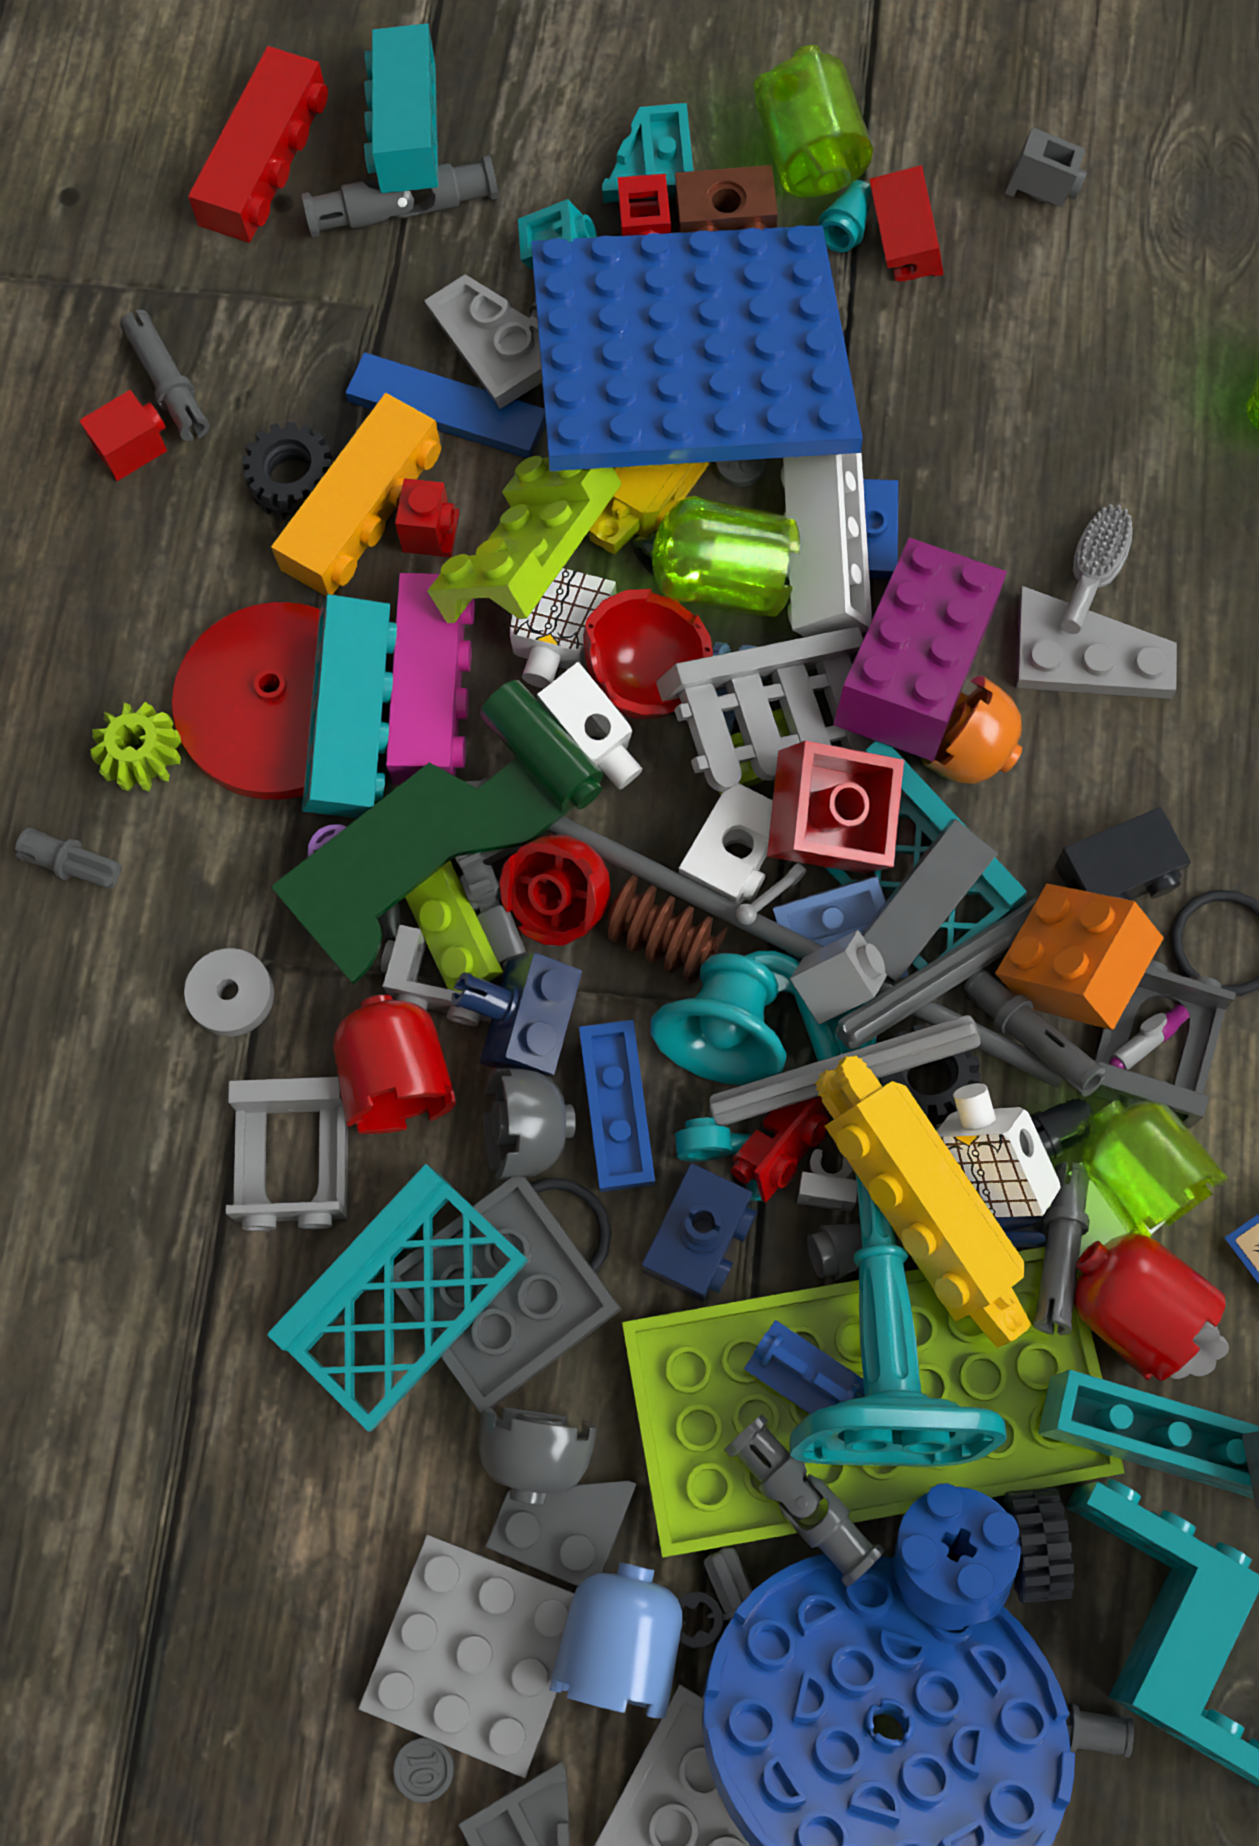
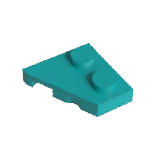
M687 103L639 107L631 123V134L623 140L617 153L616 166L610 178H605L602 184L603 203L618 202L617 177L666 173L668 197H675V173L694 171ZM656 197L629 199V201L656 199Z

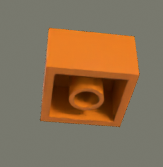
M1046 883L995 974L1015 995L1023 994L1032 1001L1033 1010L1113 1030L1164 937L1135 901Z

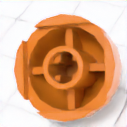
M984 676L975 677L970 681L978 688L969 696L961 692L934 762L921 757L924 766L954 783L976 784L988 780L999 770L1007 773L1015 765L1022 753V747L1018 745L1022 732L1021 714L1013 699L1001 687Z

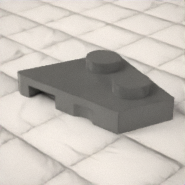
M630 1481L574 1485L565 1492L546 1494L544 1504L514 1501L510 1499L511 1491H508L486 1547L579 1586L587 1577L603 1573L637 1485Z
M563 1760L460 1822L459 1827L469 1846H570L567 1768Z

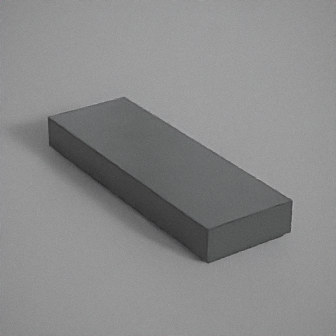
M951 819L861 933L866 943L874 945L880 952L885 964L886 977L894 982L899 980L998 854L957 819Z

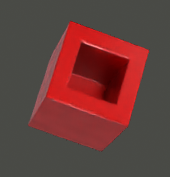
M131 390L79 420L92 447L117 481L168 451L159 433L166 429V426L158 412L150 402L142 406Z

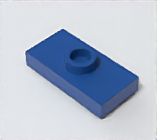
M863 479L869 579H891L898 563V480Z

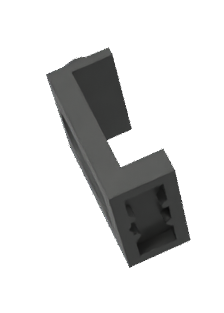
M1151 960L1113 1030L1102 1028L1093 1060L1106 1069L1104 1073L1105 1078L1098 1089L1090 1094L1089 1097L1191 1129L1205 1114L1209 1099L1208 1095L1203 1094L1225 1009L1234 1001L1236 993L1222 989L1221 983L1213 978L1201 975H1192L1189 978L1168 972L1167 966L1158 961ZM1155 997L1168 998L1184 1006L1189 1012L1187 1035L1173 1084L1109 1065L1110 1056L1128 1042L1139 1006L1146 1000Z

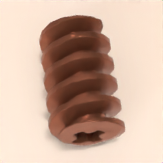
M632 875L620 890L608 914L609 940L619 942L628 934L626 946L629 951L637 952L647 944L645 953L647 961L655 963L666 954L664 962L665 971L674 973L685 964L683 972L684 981L688 984L695 982L700 978L702 963L710 956L717 954L725 937L727 927L716 937L710 935L713 918L708 916L699 925H692L693 907L688 906L678 916L674 915L675 897L669 896L659 906L654 904L657 887L651 885L639 896L635 893L638 877Z

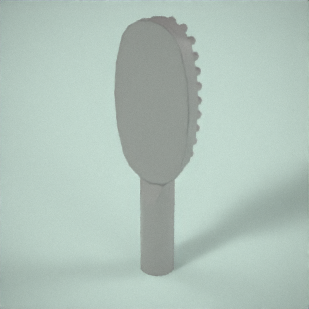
M1109 504L1108 508L1102 507L1101 511L1089 522L1079 539L1073 560V573L1078 583L1060 623V627L1066 633L1077 634L1080 632L1097 588L1110 584L1118 575L1127 559L1132 542L1133 528L1131 515L1127 514V509L1121 510V505H1117L1116 508H1113L1112 504Z

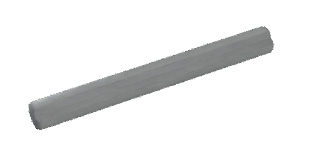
M965 1015L713 1094L710 1097L711 1114L717 1125L725 1126L819 1097L818 1091L815 1090L817 1086L814 1084L820 1077L819 1074L826 1069L830 1071L837 1068L839 1060L845 1056L857 1055L859 1059L862 1058V1061L867 1063L866 1067L871 1069L876 1078H880L965 1052L980 1045L979 1031L973 1018Z

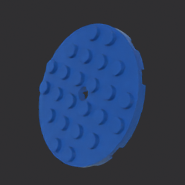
M821 1554L792 1564L774 1574L758 1586L737 1608L733 1619L726 1627L719 1643H717L707 1673L703 1694L702 1728L709 1769L718 1794L730 1818L750 1846H1051L1053 1844L1066 1807L1070 1803L1074 1782L1075 1753L1070 1750L1069 1733L1066 1724L1069 1712L1060 1685L1047 1659L1021 1623L1004 1606L994 1618L983 1624L980 1622L964 1626V1629L961 1630L941 1629L924 1622L908 1609L894 1578L893 1557L880 1556L863 1575L847 1588L840 1581L843 1575L825 1554ZM880 1714L894 1717L903 1729L902 1740L888 1739L880 1733L874 1734L873 1717Z

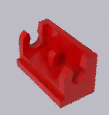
M922 165L870 178L887 268L900 267L893 271L895 281L914 280L934 275V277L944 275L940 247ZM907 264H912L911 266H908V267H902V266L907 265Z

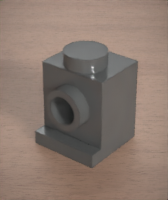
M1032 127L1014 164L1005 194L1014 197L1016 191L1020 190L1029 194L1037 201L1049 202L1059 207L1063 206L1067 197L1075 200L1087 174V171L1080 169L1085 148Z

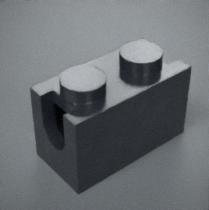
M1158 807L1064 847L1055 867L1067 888L1133 900L1149 893L1151 899H1155L1178 888L1181 885L1179 881L1182 876L1180 870L1189 867L1191 861L1163 809Z

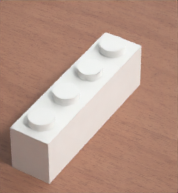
M861 453L783 458L784 466L781 469V480L785 488L786 502L783 524L788 541V557L785 562V568L790 580L791 603L788 606V618L792 630L803 637L858 626L861 633L867 632L872 622L862 455Z

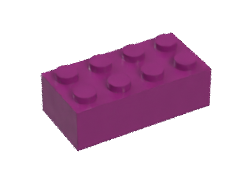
M909 537L843 685L833 725L934 762L993 615L1007 571Z

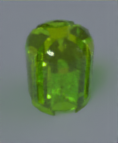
M696 496L676 500L666 512L663 521L659 525L653 543L654 576L659 591L672 601L757 617L764 615L776 617L785 607L793 589V586L784 585L788 571L790 553L800 554V532L794 519L785 518L778 513Z

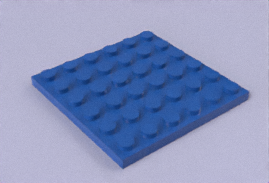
M822 225L763 228V230L748 228L744 230L600 236L574 238L573 242L560 238L531 241L550 471L861 453L863 437Z

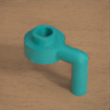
M714 1118L691 1119L685 1122V1129L675 1133L677 1158L683 1161L700 1162L735 1155L753 1133H730L729 1128L717 1125ZM751 1179L747 1184L748 1190L753 1192L751 1201H762L757 1181Z

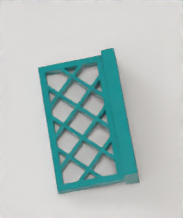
M875 741L866 749L867 753L903 759L892 746ZM904 760L898 818H908L916 826L915 846L896 845L895 854L914 855V867L920 859V855H923L930 847L921 846L922 834L932 844L951 819H957L965 827L966 825ZM996 858L991 861L966 893L968 895H979L991 907L992 911L977 924L955 922L954 908L949 915L948 922H943L938 929L948 931L947 950L942 955L1018 909L1026 902L1027 891ZM824 867L840 886L858 881L851 880L844 870ZM881 870L875 871L882 890L895 891L901 882L881 881ZM954 931L967 932L953 944ZM920 954L911 963L917 971L928 965Z
M425 1164L267 1335L283 1351H288L368 1432H372L529 1260L467 1202L436 1170ZM449 1200L463 1214V1238L433 1240V1216ZM472 1223L487 1237L472 1238ZM423 1228L424 1240L411 1241ZM496 1245L511 1259L494 1278L473 1279L472 1246ZM463 1246L464 1279L433 1280V1247ZM424 1248V1281L394 1282V1258L403 1249ZM384 1270V1283H372ZM473 1286H486L473 1300ZM464 1287V1311L455 1321H434L433 1288ZM424 1288V1322L394 1323V1290ZM384 1290V1324L355 1325V1300L364 1291ZM345 1312V1325L332 1326ZM447 1328L434 1342V1329ZM424 1329L425 1353L415 1364L394 1365V1330ZM384 1331L385 1365L355 1366V1332ZM325 1333H345V1367H323L308 1351ZM408 1371L394 1386V1372ZM385 1372V1397L369 1413L355 1399V1373ZM331 1374H345V1388Z

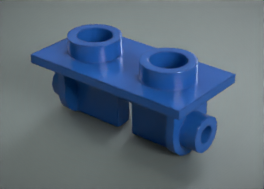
M776 1320L768 1332L765 1333L744 1367V1370L809 1414L843 1401L865 1397L863 1378Z

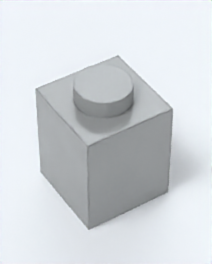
M856 930L805 956L790 977V980L818 1024H821L875 998L887 974L885 973V964L880 952L874 945L867 944L859 930Z

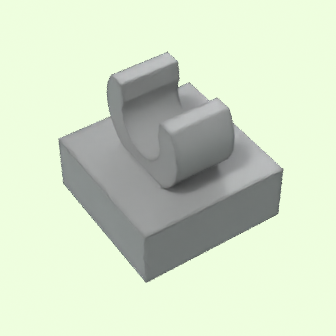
M815 1149L809 1162L810 1173L802 1172L797 1204L852 1212L857 1198V1180L848 1178L853 1168L845 1156H843L841 1170L834 1174L827 1173L821 1167L822 1150Z

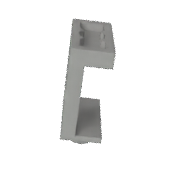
M338 1077L229 1081L228 1103L236 1110L234 1205H226V1214L235 1222L242 1223V1229L247 1231L275 1230L276 1221H298L299 1228L325 1229L332 1227V1219H347L348 1126L346 1125ZM320 1111L319 1184L316 1195L311 1202L272 1204L267 1197L265 1187L267 1113Z

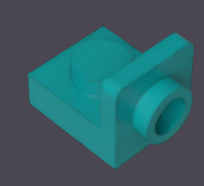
M569 199L518 218L521 261L530 270L533 269L531 241L560 238L573 242L574 238L597 237L591 218L586 214L583 215Z

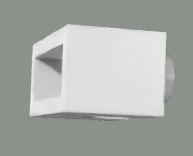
M739 783L731 789L723 791L681 863L679 874L738 904H741L743 899L751 903L765 878V874L758 870L767 856L773 800ZM740 843L751 848L752 852L747 857L740 859L727 852L725 848L730 844Z

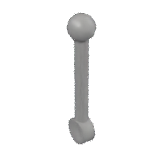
M797 863L784 878L754 902L740 905L735 913L737 921L743 925L752 924L756 920L758 911L789 886L796 885L807 870Z

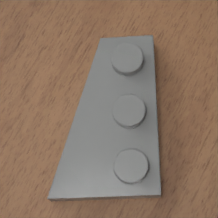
M466 274L424 300L433 318L499 409L542 383L537 318L534 316L528 318L510 307L508 300Z
M1021 587L1018 609L1016 688L1172 699L1176 692V642L1089 610L1080 632L1077 634L1066 633L1060 627V623L1069 603L1030 588Z

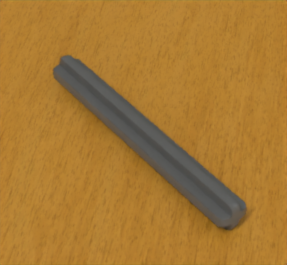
M1037 899L1030 900L840 1019L836 1028L838 1038L843 1041L848 1049H857L1005 955Z

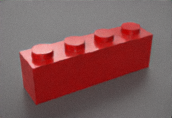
M270 46L266 47L188 195L198 226L250 243L258 227H262L266 223L270 213V203L278 188L281 189L285 186L289 177L291 162L297 151L304 149L309 136V127L316 114L322 113L327 103L328 87L324 84L318 61Z

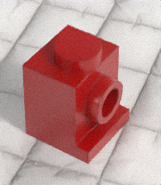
M666 173L617 177L621 236L671 233ZM656 197V199L629 201V199Z
M404 478L395 521L403 553L452 558L460 510L455 508L454 503H448L444 483Z

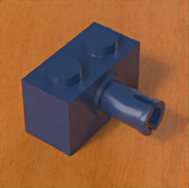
M532 952L507 962L501 986L463 972L454 986V989L460 990L462 993L461 995L452 993V1005L492 1018L479 1063L491 1068L522 1067L535 1070L546 1076L554 1075L583 970Z
M691 1163L642 1264L643 1273L702 1302L705 1301L709 1290L720 1293L733 1266V1262L725 1259L734 1238L744 1242L757 1214V1211L749 1208L753 1192Z

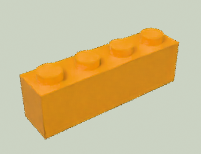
M385 393L271 546L280 570L324 596H327V594L333 595L339 585H346L356 571L358 559L368 546L373 547L377 544L385 530V522L395 508H398L403 479L417 480L424 469L429 470L436 463L441 451L436 420Z

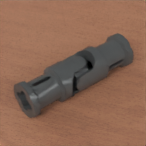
M761 1414L724 1451L729 1457L736 1455L760 1481L758 1489L767 1499L780 1501L778 1505L784 1518L788 1520L789 1524L811 1548L818 1546L843 1574L840 1581L848 1588L886 1550L880 1543L872 1545L848 1518L850 1510L821 1479L812 1474L807 1475L805 1462L795 1460L790 1456L785 1447L766 1428L768 1420ZM823 1498L828 1501V1513L819 1522L808 1525L800 1521L804 1517L810 1516Z

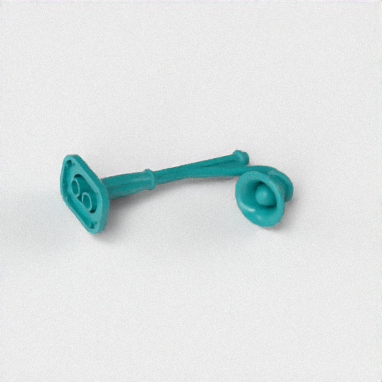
M756 951L745 956L731 953L710 956L702 963L700 968V980L703 986L694 999L688 998L663 1005L652 1015L650 1034L659 1050L675 1064L699 1077L732 1085H745L783 1072L787 1056L786 1051L775 1032L764 1023L763 1013L764 1007L774 1001L780 992H790L795 996L817 1061L877 1043L876 1037H874L857 1049H848L836 1034L839 1020L867 1002L818 1024L790 980V977L800 963L793 957L777 951ZM856 1174L862 1248L854 1253L853 1262L859 1266V1325L865 1397L843 1401L809 1414L791 1432L789 1439L790 1456L795 1460L815 1464L943 1467L979 1460L1005 1442L1007 1439L1005 1421L995 1411L986 1408L961 1407L955 1402L929 1398L926 1394L921 1393L916 1338L903 1266L908 1254L904 1248L897 1246L895 1231L879 1207L873 1202L869 1192Z

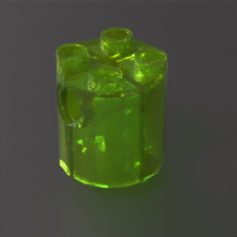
M805 45L796 50L792 58L778 64L770 72H765L755 79L753 83L756 95L755 105L780 182L787 192L799 197H818L831 194L848 186L865 172L872 161L873 146L848 72L839 58L829 53H821L820 47L817 45Z

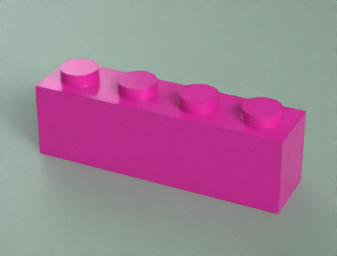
M400 573L396 618L397 636L394 648L393 686L386 761L393 785H401L429 762L455 777L456 768H465L466 739L465 736H458L459 719H468L469 692L468 688H461L462 672L471 671V641L464 640L465 625H473L474 598L455 623H447L427 592L440 574Z

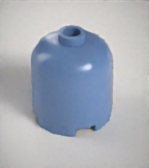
M619 1562L617 1574L597 1573L587 1577L577 1587L571 1601L551 1677L550 1691H568L567 1698L623 1713H625L628 1703L647 1708L646 1715L648 1717L666 1718L682 1628V1609L678 1599L669 1589L652 1582L654 1570Z

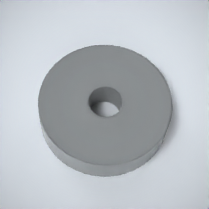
M225 948L205 955L193 966L186 979L184 996L190 1014L205 1030L219 1036L234 1037L252 1031L265 1020L273 1005L274 985L270 974L258 958L241 949ZM229 985L238 986V992L234 998L230 1000L221 999V993L225 987Z

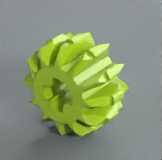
M123 702L122 715L115 718L113 714L104 712V720L108 727L92 729V737L98 745L90 749L91 757L96 764L101 765L99 772L106 781L113 782L117 780L120 788L127 792L138 781L143 790L150 792L152 778L158 776L160 780L169 782L170 775L165 767L181 765V757L177 750H175L182 745L181 736L177 730L172 729L173 721L167 713L160 712L156 714L153 706L146 702L135 713L130 704ZM138 744L140 748L135 750L133 746Z

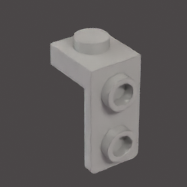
M399 925L395 941H387L381 960V971L386 972L383 983L386 994L392 996L393 1000L411 1002L425 1010L431 1009L447 1013V1019L458 1024L478 1026L479 1020L491 1022L492 1018L452 1005V993L461 995L462 992L417 983L427 944L421 929Z

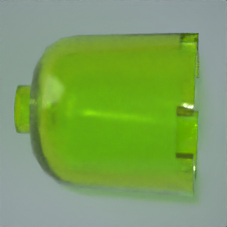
M1117 1100L1103 1108L1091 1119L1097 1128L1084 1142L1081 1150L1082 1164L1086 1173L1127 1233H1140L1151 1237L1152 1235L1148 1229H1153L1163 1221L1170 1226L1212 1196L1213 1193L1207 1187L1208 1183L1213 1188L1216 1186L1220 1187L1229 1181L1226 1174L1175 1112L1164 1103L1155 1100H1141L1124 1107L1120 1100Z

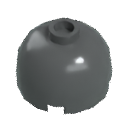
M494 1067L489 1072L484 1095H495L491 1112H483L484 1147L489 1169L498 1170L494 1176L497 1180L524 1176L525 1178L535 1176L556 1162L562 1154L565 1138H572L574 1136V1108L571 1104H564L563 1095L551 1078L535 1070L522 1067Z
M492 1407L482 1409L478 1441L480 1459L483 1468L495 1482L511 1488L510 1499L529 1504H544L546 1494L567 1491L579 1482L588 1469L594 1450L597 1425L582 1420L579 1432L578 1428L566 1426L567 1416L503 1407L502 1419H496L497 1414Z

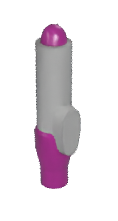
M1178 1004L1166 1013H1158L1148 1018L1141 1025L1140 1032L1110 1056L1109 1065L1129 1070L1158 1045L1166 1042L1175 1034L1180 1025L1189 1018L1188 1010Z

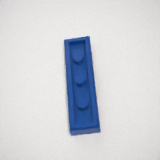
M365 352L346 390V397L349 403L372 410L382 396L387 393L435 419L438 431L523 458L532 457L546 424L544 408L514 400L499 409L486 390Z

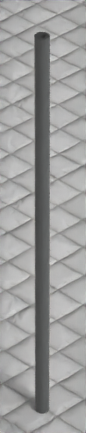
M484 777L478 788L487 782L489 778ZM565 816L546 830L553 835H569L589 844L603 860L801 960L805 956L824 947L758 913L756 920L752 924L743 925L739 923L735 913L740 904ZM885 978L875 997L898 983ZM934 1001L929 1002L911 1014L931 1025L962 1017V1015ZM976 1023L980 1036L978 1049L1058 1088L1063 1078L1047 1064L1043 1063L1028 1048Z

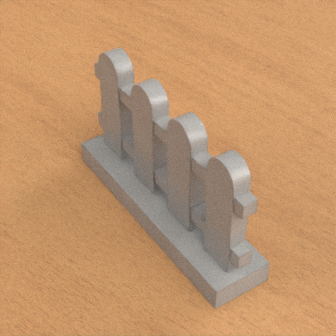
M859 626L678 663L656 681L662 702L677 698L681 700L682 704L678 705L674 710L678 722L688 721L699 755L691 760L694 772H704L708 784L713 789L723 792L731 789L740 781L742 772L739 763L747 761L751 762L753 771L759 778L766 781L774 780L778 751L805 740L831 745L830 742L840 740L843 748L866 752V749L876 740L837 726L825 727L814 692L824 690L834 720L843 685L852 667L850 657L859 651L863 642ZM817 669L818 675L808 676V670ZM772 678L774 685L763 687L761 680ZM727 689V695L717 697L715 690ZM779 700L790 736L780 738L769 702ZM734 710L745 746L734 748L723 712Z

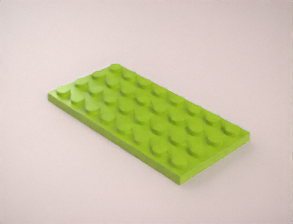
M1045 1247L1017 1251L1024 1261V1278L1012 1286V1289L1031 1326L1017 1339L999 1348H996L969 1315L954 1321L945 1306L937 1298L935 1291L920 1269L905 1271L916 1338L921 1393L926 1394L929 1398L955 1402L961 1407L986 1408L997 1412L1005 1421L1007 1439L1001 1446L979 1460L943 1467L833 1465L805 1462L807 1475L812 1474L821 1479L850 1510L848 1518L852 1523L905 1514L918 1498L928 1493L932 1487L938 1484L947 1483L955 1487L970 1488L990 1498L1005 1496V1492L1049 1488L1125 1473L1122 1459L1038 1435L1051 1376L1067 1370H1073L1102 1379L1091 1329L1077 1315L1074 1303L1071 1318L1072 1330L1069 1334L1059 1335L1058 1324L1055 1323L1053 1335L1041 1332L1034 1327L1033 1323L1037 1312ZM859 1280L622 1322L662 1558L797 1533L782 1515L778 1505L780 1501L767 1499L758 1489L760 1481L736 1455L729 1457L724 1449L755 1419L763 1414L768 1420L766 1428L790 1453L789 1439L791 1432L809 1413L744 1370V1367L765 1333L768 1332L776 1320L863 1378L859 1325ZM823 1498L815 1511L800 1521L808 1525L819 1522L828 1513V1501Z

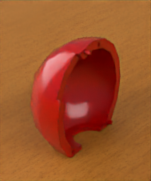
M652 589L625 590L603 600L587 618L583 633L584 653L589 675L620 713L635 719H658L674 713V709L682 704L680 698L662 702L656 681L675 664L713 656L711 636L698 614L696 616L693 615L676 600L652 593Z

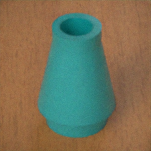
M861 180L852 181L846 191L820 215L818 226H823L826 247L830 250L843 253L861 243L870 206L873 202L871 186Z

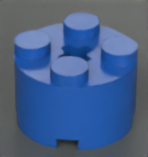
M947 1483L932 1487L928 1493L918 1498L905 1513L900 1524L893 1557L894 1578L908 1609L924 1622L945 1630L964 1629V1626L980 1622L983 1624L994 1618L1008 1599L1019 1566L1021 1548L1018 1524L1014 1517L1007 1513L996 1501L979 1491L955 1487ZM954 1554L960 1556L958 1562H955L948 1557Z

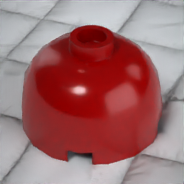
M547 835L520 847L505 862L499 882L501 900L506 912L508 913L513 910L516 918L522 923L518 929L525 936L543 945L563 946L587 934L605 914L611 896L609 872L602 857L589 844L569 835Z

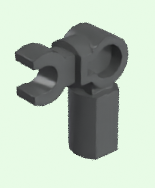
M479 852L458 860L464 873L460 880L475 914L481 912V914L477 915L479 923L501 969H505L509 960L524 956L527 952L511 912L507 913L504 906L501 905L500 885L491 865H484Z

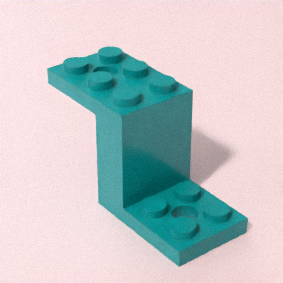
M1108 1479L1106 1484L1097 1481L1077 1486L1065 1508L1171 1568L1108 1698L1259 1787V1741L1250 1737L1249 1742H1245L1240 1739L1245 1730L1243 1726L1213 1709H1209V1711L1204 1709L1259 1593V1574L1249 1569L1252 1559L1225 1543L1217 1542L1216 1546H1212L1193 1537L1196 1527L1169 1511L1162 1510L1161 1514L1158 1515L1138 1505L1141 1496L1137 1492L1113 1479Z

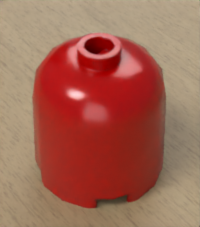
M377 995L362 1001L360 1004L361 1008L356 1009L341 1021L333 1037V1051L343 1110L348 1127L356 1124L357 1131L360 1134L399 1132L407 1129L405 1121L407 1118L427 1112L429 1121H434L453 1109L456 1105V1099L438 1033L430 1014L424 1008L411 1002L393 1000V997L390 995Z
M1126 1233L1112 1238L1104 1245L1100 1241H1095L1082 1253L1076 1263V1267L1081 1271L1076 1280L1074 1307L1077 1315L1146 1380H1149L1151 1375H1153L1159 1381H1163L1186 1365L1200 1350V1347L1192 1340L1200 1332L1206 1321L1216 1327L1222 1318L1226 1306L1225 1295L1162 1244L1144 1234Z

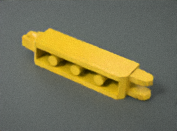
M711 462L613 467L622 485L590 528V540L596 545L603 547L606 551L616 554L636 533L646 538L666 523L665 517L677 510Z
M857 1055L843 1057L839 1060L837 1068L830 1071L826 1069L819 1074L820 1077L814 1083L817 1086L815 1090L818 1091V1096L822 1097L823 1104L834 1119L825 1125V1128L953 1320L957 1321L969 1315L996 1348L1014 1341L1031 1326L1012 1289V1286L1024 1278L1023 1259L908 1088L894 1081L882 1087L871 1069L866 1067L867 1063H864L862 1058L859 1059Z

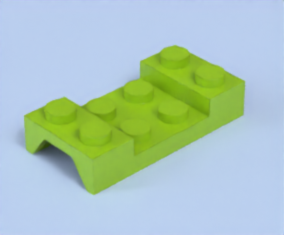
M532 456L522 461L516 467L515 475L502 491L511 508L503 513L497 528L488 540L477 548L476 555L459 554L447 560L441 567L440 575L427 591L446 622L455 623L473 598L488 597L516 618L527 619L622 485L614 468L550 471L548 457Z

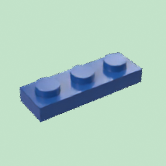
M626 1020L581 1026L579 1031L600 1192L655 1185L634 1021Z

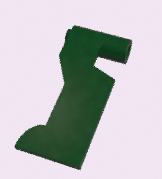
M519 680L510 681L497 689L486 700L480 710V717L514 754L515 759L477 789L429 762L271 886L276 895L353 985L368 971L380 950L382 931L377 919L450 860L458 856L475 854L477 852L481 853L523 846L536 839L574 807L578 810L587 807L601 793L602 787L599 783L603 778V772Z

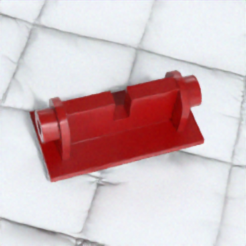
M815 1097L771 1111L763 1120V1126L775 1133V1137L772 1139L762 1132L755 1130L742 1148L734 1155V1166L731 1168V1173L745 1184H748L751 1179L756 1180L763 1202L767 1203L778 1188H784L790 1183L801 1158L810 1147L818 1146L828 1132L825 1125L830 1123L827 1108L822 1102V1097Z

